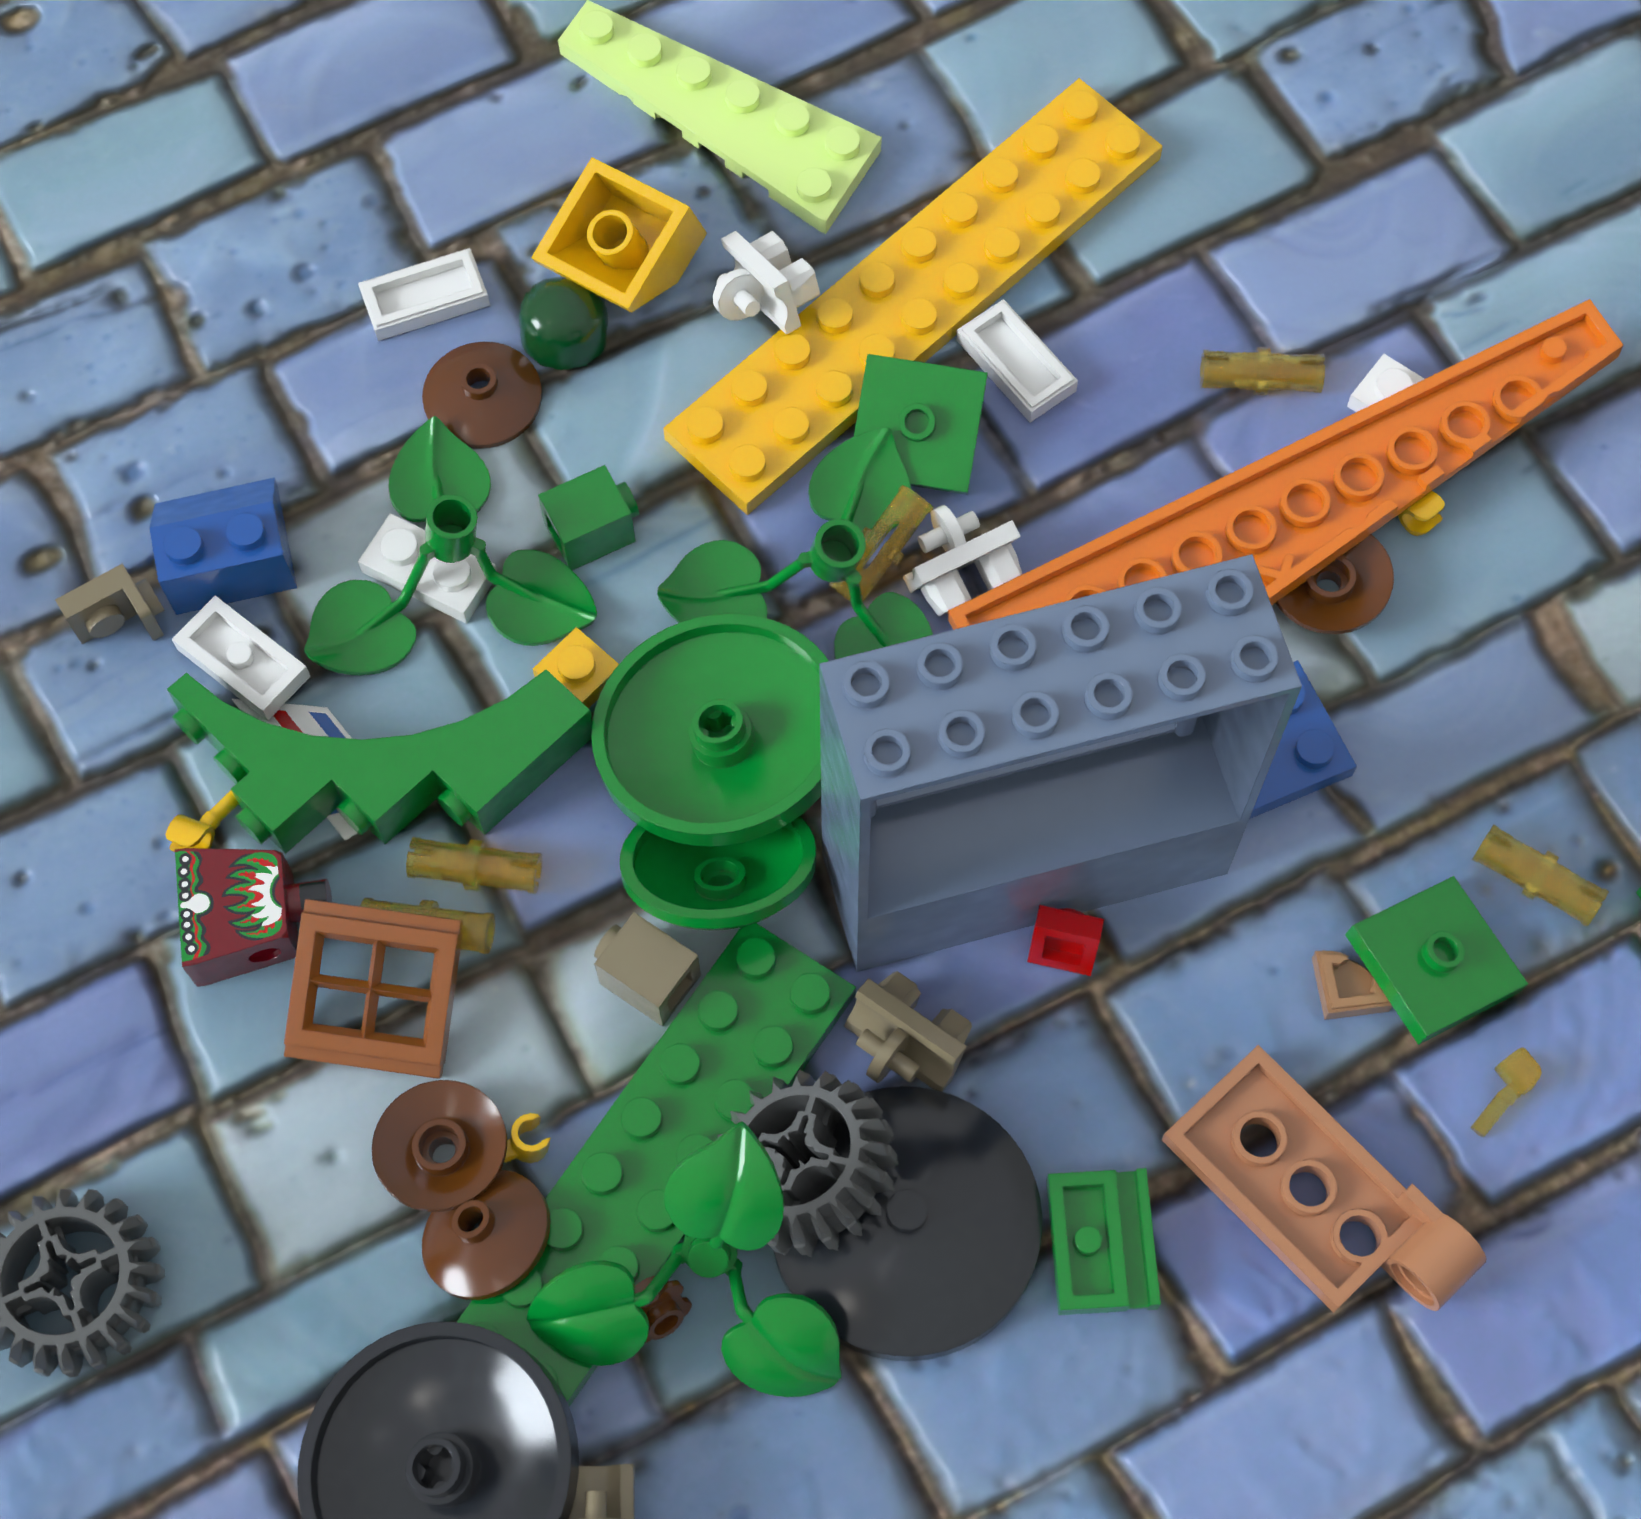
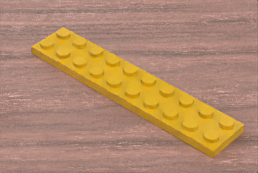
M1078 78L798 314L801 327L787 335L780 329L663 428L665 441L748 516L856 422L867 354L925 363L957 335V329L983 313L1161 158L1163 145Z

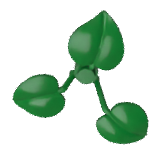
M433 416L406 441L395 459L389 476L388 492L394 509L402 518L410 522H426L425 543L419 548L418 559L400 596L392 603L391 597L385 588L368 580H348L337 584L318 601L312 615L309 636L304 649L311 661L340 674L373 675L397 666L409 655L416 642V628L414 624L400 612L408 606L429 561L434 557L446 563L462 561L470 554L476 557L486 579L492 584L497 585L487 596L486 613L488 619L498 633L517 644L538 646L560 640L576 627L581 630L592 625L597 618V609L589 590L581 579L561 560L543 551L533 549L517 550L511 553L505 560L502 574L494 569L486 553V542L476 537L477 512L482 509L488 500L491 490L489 471L484 461L473 449L457 438L438 417Z
M881 427L858 434L834 448L819 462L809 482L808 496L814 513L820 518L828 520V522L819 528L810 551L802 552L798 559L773 577L759 582L761 566L756 556L748 548L728 540H714L704 543L685 555L670 576L658 587V599L670 616L678 623L696 617L727 613L748 614L767 618V605L762 594L773 591L804 568L811 567L815 575L824 581L836 583L845 580L849 588L852 609L857 614L856 617L844 621L835 634V659L933 635L930 624L921 609L913 601L896 592L883 593L872 601L868 609L862 601L860 589L862 577L856 569L866 548L864 536H880L898 527L905 519L911 504L912 489L909 476L898 453L892 430L889 427Z
M744 1122L735 1124L715 1141L688 1155L671 1172L665 1186V1208L671 1221L685 1234L683 1243L673 1246L671 1256L643 1291L635 1293L633 1276L623 1265L605 1260L589 1261L572 1266L547 1282L533 1298L527 1313L526 1320L529 1322L530 1328L567 1356L589 1365L598 1366L624 1362L642 1348L648 1337L650 1324L646 1313L641 1307L650 1304L680 1264L686 1263L695 1274L701 1277L714 1278L724 1273L729 1277L735 1311L743 1322L731 1327L724 1334L721 1351L725 1363L741 1382L765 1394L782 1397H801L815 1394L834 1386L842 1376L840 1339L836 1325L831 1316L816 1301L804 1295L791 1293L774 1294L763 1299L757 1305L754 1312L747 1303L741 1276L743 1264L737 1258L738 1249L746 1251L756 1250L764 1247L775 1237L783 1221L784 1196L777 1171L769 1154L757 1136Z

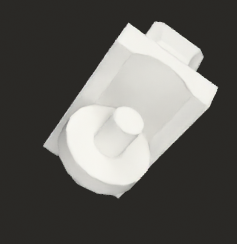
M737 231L721 238L723 248L734 257L735 268L729 273L720 275L717 279V285L713 293V305L723 317L731 321L753 317L761 310L786 335L801 327L797 308L820 295L813 268L803 258L791 263L787 247L783 240L773 231L751 243L746 241Z
M939 506L931 510L930 513L934 529L918 536V542L924 553H928L940 546L946 552L913 568L912 572L903 576V579L910 593L921 589L925 599L939 617L948 613V610L972 599L958 570L975 563L988 591L1022 575L1017 554L1011 544L1021 536L1013 520L966 542L964 535L980 527L976 514L970 511L956 518L947 506Z

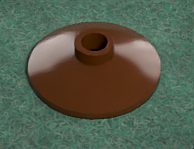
M474 342L449 351L434 364L425 379L422 399L428 420L433 416L438 417L457 438L470 448L485 449L506 444L519 437L530 427L541 406L542 387L534 365L518 350L496 342ZM476 382H489L487 386L480 389L470 387Z
M1370 534L1349 551L1337 557L1335 561L1317 574L1310 576L1303 584L1289 594L1277 600L1276 605L1291 621L1317 633L1344 634L1361 629L1374 621L1382 613L1390 599L1394 584V571L1390 557L1383 545ZM1323 579L1332 580L1337 584L1339 590L1334 592L1325 591L1317 586V582Z
M453 1080L429 1081L414 1086L399 1095L380 1117L372 1139L373 1166L384 1188L402 1204L426 1212L454 1210L463 1203L480 1197L498 1177L507 1152L506 1127L496 1105L479 1089ZM444 1144L455 1146V1154L450 1160L443 1163L433 1160V1154L439 1146Z
M501 1170L494 1183L477 1199L467 1201L454 1210L431 1212L422 1237L423 1262L431 1279L446 1293L465 1300L489 1299L503 1294L519 1284L537 1265L549 1239L550 1212L541 1191L523 1175L508 1170ZM482 1220L480 1226L471 1231L475 1224Z

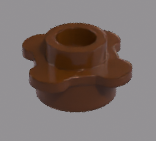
M655 1276L646 1278L636 1284L635 1293L643 1291ZM668 1280L656 1298L650 1304L641 1307L646 1313L650 1324L645 1343L651 1340L662 1339L673 1333L689 1313L692 1303L687 1297H681L684 1287L678 1280Z

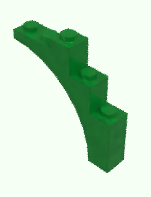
M547 669L508 698L461 721L412 735L362 740L313 736L265 723L223 702L188 673H185L167 688L178 708V711L172 718L179 728L195 744L198 745L206 739L219 751L213 759L221 770L235 783L231 791L242 809L235 816L238 822L259 844L262 845L270 838L285 854L336 809L357 833L363 835L370 829L386 845L436 799L444 811L456 823L463 826L467 821H470L479 831L486 835L591 740L592 733L590 710Z

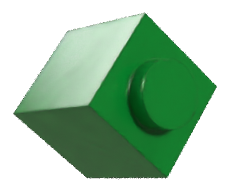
M605 465L538 494L544 524L565 564L571 570H575L636 542L632 518L639 516L640 513L635 498L626 482L615 484Z

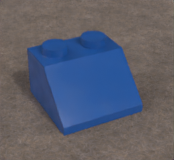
M275 477L155 503L149 529L158 582L176 615L201 610L214 596L228 604L297 588Z

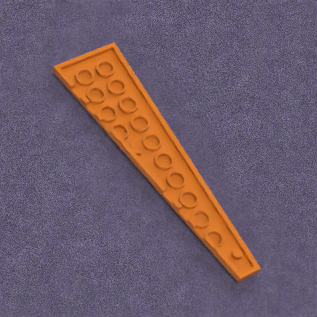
M1588 299L948 610V622L954 630L1253 554L1271 605H1273L1277 600L1303 584L1310 576L1317 574L1335 561L1337 557L1349 551L1370 534L1377 531L1617 359L1622 350L1623 343L1593 302Z

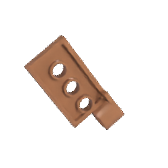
M1259 1045L1165 1132L1162 1141L1333 1313L1380 1267L1418 1303L1432 1311H1438L1486 1263L1483 1249L1462 1225L1448 1215L1443 1214L1413 1183L1406 1189ZM1251 1124L1267 1127L1276 1138V1151L1266 1157H1257L1250 1154L1241 1143V1130ZM1302 1172L1317 1176L1325 1186V1201L1317 1206H1306L1299 1203L1290 1191L1291 1177ZM1352 1221L1361 1222L1368 1226L1376 1239L1374 1252L1367 1256H1358L1347 1251L1340 1239L1341 1226Z

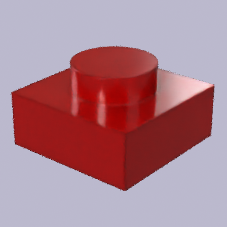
M1039 905L1027 962L1091 976L1104 919L1085 915L1072 908L1057 909Z

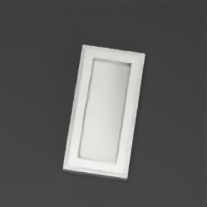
M470 248L358 283L378 341L490 306L487 291Z
M1004 299L957 329L956 341L984 372H988V377L1030 423L1077 391L1078 380Z

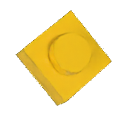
M576 627L532 670L534 677L547 669L589 709L598 700L604 685L619 663Z

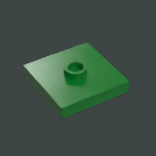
M867 354L854 436L873 429L889 427L893 432L895 444L908 473L911 486L968 495L988 372Z
M1455 876L1354 924L1345 934L1418 1045L1520 993L1528 985L1526 979Z

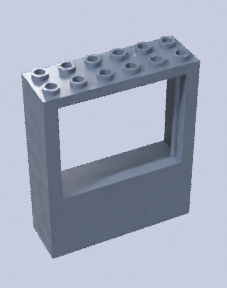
M1253 554L819 663L822 856L856 972L1033 926L1036 922L1039 905L1057 909L1072 908L1080 912H1086L1228 874L1302 688Z

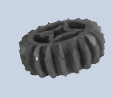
M799 1070L792 1087H789L783 1079L773 1076L772 1093L766 1097H763L759 1092L749 1090L750 1103L753 1107L746 1114L740 1111H730L731 1120L734 1124L744 1122L762 1143L775 1166L784 1196V1216L781 1227L775 1237L767 1244L776 1253L786 1255L794 1245L801 1255L812 1257L818 1239L828 1249L838 1251L839 1232L847 1228L851 1234L862 1236V1225L858 1219L864 1212L870 1215L882 1216L881 1205L874 1196L876 1193L894 1191L893 1180L885 1171L899 1164L897 1153L889 1145L895 1139L894 1132L885 1119L882 1120L883 1116L881 1114L883 1111L873 1098L864 1097V1092L856 1083L847 1080L841 1084L835 1075L829 1074L826 1071L815 1081L809 1073ZM837 1123L847 1126L849 1129L851 1140L849 1158L841 1157L835 1150L837 1139L833 1134Z
M61 1188L56 1199L55 1208L42 1195L33 1196V1216L27 1219L17 1210L8 1211L9 1223L15 1229L7 1237L0 1232V1351L10 1348L8 1359L20 1368L33 1361L34 1371L45 1377H49L58 1364L62 1373L70 1378L78 1377L82 1369L84 1356L88 1363L96 1370L106 1369L107 1355L105 1349L107 1347H113L122 1355L131 1353V1344L123 1336L130 1327L141 1333L150 1331L151 1324L139 1315L142 1306L154 1308L162 1305V1297L157 1292L146 1288V1285L156 1283L165 1277V1269L160 1264L148 1262L160 1251L159 1242L153 1237H142L148 1224L140 1215L136 1214L127 1217L128 1206L118 1198L112 1199L105 1205L104 1196L97 1190L88 1189L79 1202L77 1195L71 1189ZM74 1232L99 1233L109 1237L115 1247L103 1253L93 1249L89 1252L77 1254L76 1249L67 1243L65 1235ZM40 1251L41 1259L38 1268L33 1275L23 1280L27 1267L34 1256ZM66 1265L78 1273V1275L71 1279L73 1290L70 1294L72 1299L60 1291L68 1285L66 1274L69 1272ZM118 1282L110 1303L99 1315L98 1302L100 1296L105 1289ZM61 1310L63 1317L72 1322L74 1331L59 1335L34 1332L26 1321L25 1316L36 1311L45 1315Z

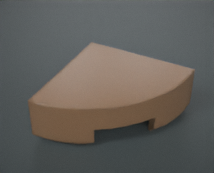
M1326 950L1314 952L1312 963L1324 1020L1384 1013L1391 1010L1393 1006L1366 968L1348 959L1349 956L1341 952Z

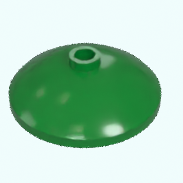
M801 816L779 830L761 838L739 844L712 847L673 842L636 825L625 839L620 852L621 878L630 898L641 909L660 920L695 930L735 929L755 924L775 915L804 892L815 873L816 844L811 829Z

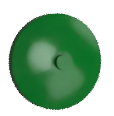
M727 613L696 617L677 623L651 636L630 652L615 668L600 693L594 711L591 733L592 749L596 766L611 798L627 817L648 832L673 842L693 846L712 847L744 843L761 838L791 823L806 812L821 796L819 663L829 660L811 640L793 628L775 620L748 614Z

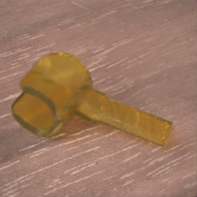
M1524 1047L1513 1052L1494 1068L1507 1086L1495 1095L1470 1127L1477 1135L1483 1138L1506 1109L1513 1105L1517 1098L1531 1091L1541 1077L1540 1065Z

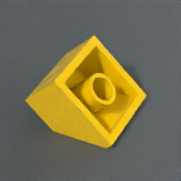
M591 157L531 258L543 267L632 313L678 283L707 232L688 205Z

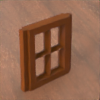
M305 899L304 911L301 913L284 1038V1057L437 1079L442 1078L462 943L463 920ZM324 938L373 945L368 981L320 974ZM386 947L434 953L430 990L381 983ZM318 987L366 994L361 1030L313 1023ZM379 996L427 1002L423 1039L374 1032Z

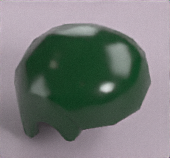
M562 276L546 278L532 286L531 291L525 293L519 314L521 344L525 352L539 365L558 370H567L587 365L599 356L606 347L608 313L605 299Z

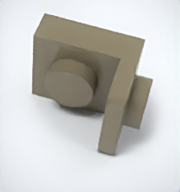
M123 563L55 599L81 644L93 638H103L115 633L123 626L126 620L135 615L139 616L153 641L164 635L154 617L165 611L147 579L145 578L134 583Z

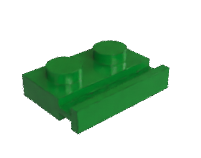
M1138 1168L1135 1171L1127 1172L1103 1170L1048 1174L1046 1185L1058 1315L1125 1312L1128 1309L1143 1308L1158 1310L1161 1300L1147 1168Z

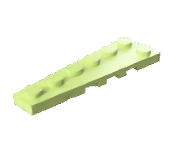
M589 0L585 2L558 39L559 50L562 56L619 95L627 96L635 106L654 119L664 118L682 131V138L698 149L703 145L725 160V167L742 179L746 175L768 189L771 199L824 234L828 232L881 152L882 137Z

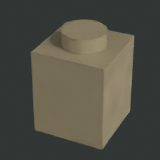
M635 912L632 913L622 928L617 924L613 925L602 937L594 953V957L597 958L594 965L599 983L662 1027L701 976L699 958L696 953Z

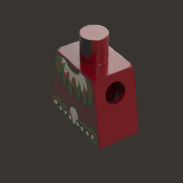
M175 849L182 967L197 987L207 986L294 959L298 943L297 922L301 921L305 899L332 902L328 879L294 883L292 870L280 851L258 849Z

